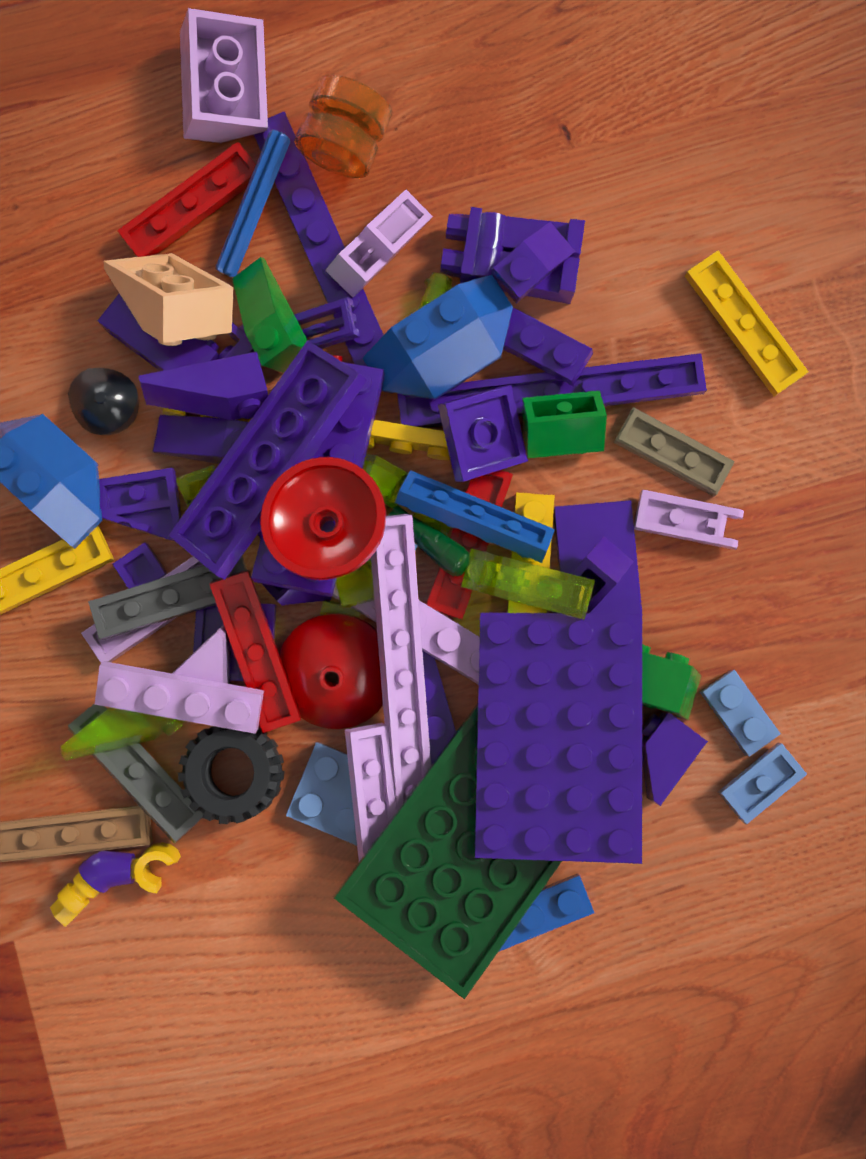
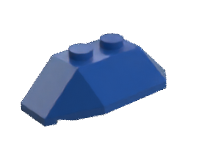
M493 275L458 284L392 326L362 359L368 367L384 369L383 392L436 400L501 358L513 306Z
M44 414L0 423V482L75 549L102 522L98 463Z

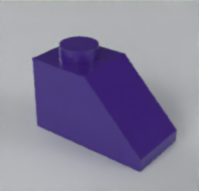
M549 222L525 239L493 267L491 275L517 304L569 258L575 250L554 225Z
M603 536L544 605L553 613H590L615 587L634 561Z
M662 712L659 717L653 714L642 727V734L644 735L642 738V766L647 798L659 806L662 805L708 742L669 712Z

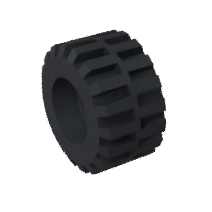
M212 726L197 733L198 737L195 740L189 741L185 747L188 751L186 755H181L179 764L183 765V770L178 773V782L183 781L185 789L180 791L183 798L189 797L192 803L189 807L194 812L201 811L204 814L202 818L206 820H219L218 824L244 822L267 809L281 790L279 786L281 780L284 779L285 772L282 771L281 765L284 762L282 754L279 755L276 749L278 745L275 740H271L267 736L268 733H263L261 728L256 733H249ZM227 748L240 749L250 758L253 764V782L250 788L240 795L232 796L225 794L215 785L212 778L211 769L213 761L219 752Z

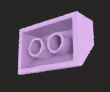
M188 8L180 29L184 139L222 143L265 132L268 129L263 20Z

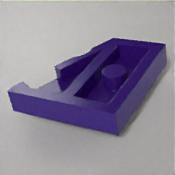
M173 468L99 479L100 509L103 519L174 541L168 535L178 523L182 514L176 472Z

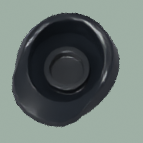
M89 368L76 376L70 385L68 392L70 408L78 423L90 433L113 435L124 431L134 422L139 410L138 392L135 384L123 373L107 368Z

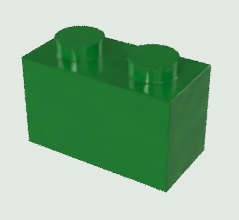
M600 390L523 398L522 435L527 458L604 451L607 414Z

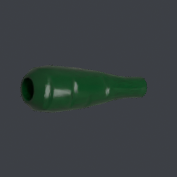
M396 505L388 516L409 513L399 505ZM412 516L414 542L443 571L452 576H461L472 563L471 554L461 544L431 525Z

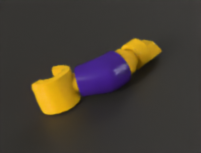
M162 842L148 847L142 856L135 859L134 853L105 850L95 853L79 865V872L73 878L74 883H68L58 893V899L50 909L54 917L66 927L89 904V898H95L100 892L105 893L111 887L133 884L134 879H136L141 888L147 892L157 893L161 888V877L152 874L149 862L160 860L167 866H170L179 861L180 853L173 845Z

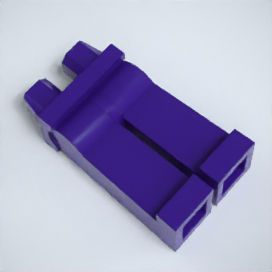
M471 207L470 215L449 214L446 239L465 241L466 243L464 251L443 249L440 273L458 277L460 282H468L492 274L493 267L519 244L551 222L575 252L526 296L571 304L576 289L585 220L570 219L569 223L509 217L495 212L482 213V208Z

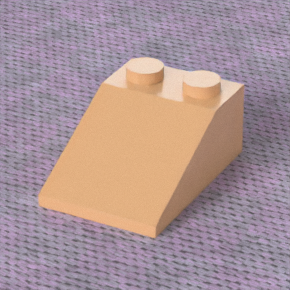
M172 253L104 261V270L142 330L156 338L160 344L176 346L182 344V340L193 338L213 340L216 338V335L232 332L233 287Z

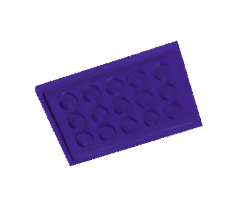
M480 613L475 858L642 864V614Z

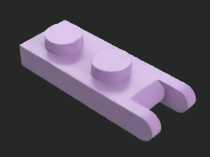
M642 490L639 496L634 530L727 549H737L738 540L725 538L724 531L727 518L743 519L744 511Z

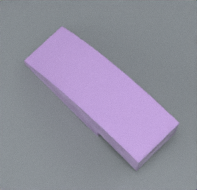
M405 190L336 256L325 271L345 291L354 297L433 216Z

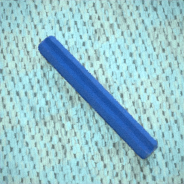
M276 130L269 132L217 261L216 270L229 277L236 276L290 144V138L282 132Z

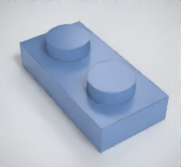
M730 670L700 692L745 756L750 757L781 734L735 670Z
M776 743L719 790L718 793L744 824H748L804 778L807 773L782 743Z

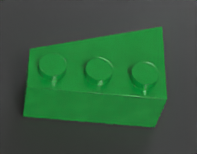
M642 644V706L652 709L657 708L689 720L701 675L693 666L688 665L689 658L672 652H666L665 658L649 654L651 647Z

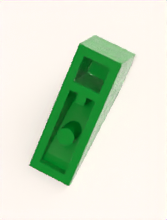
M260 257L234 276L232 280L245 334L254 351L257 352L261 365L284 373L306 343L307 338L266 260Z

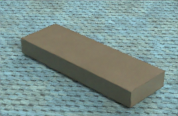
M634 407L614 441L615 444L713 497L718 494L735 462Z

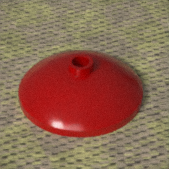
M334 457L312 458L286 470L269 489L261 511L263 539L273 557L288 571L298 576L315 580L342 577L365 564L380 545L386 526L385 502L373 478L358 465ZM334 521L335 527L332 531H322V527L326 522Z
M326 613L304 621L287 637L282 645L279 656L302 719L322 728L345 729L367 721L382 708L383 698L377 630L372 625L349 614ZM333 671L338 674L339 681L337 683H330L326 680L325 674Z

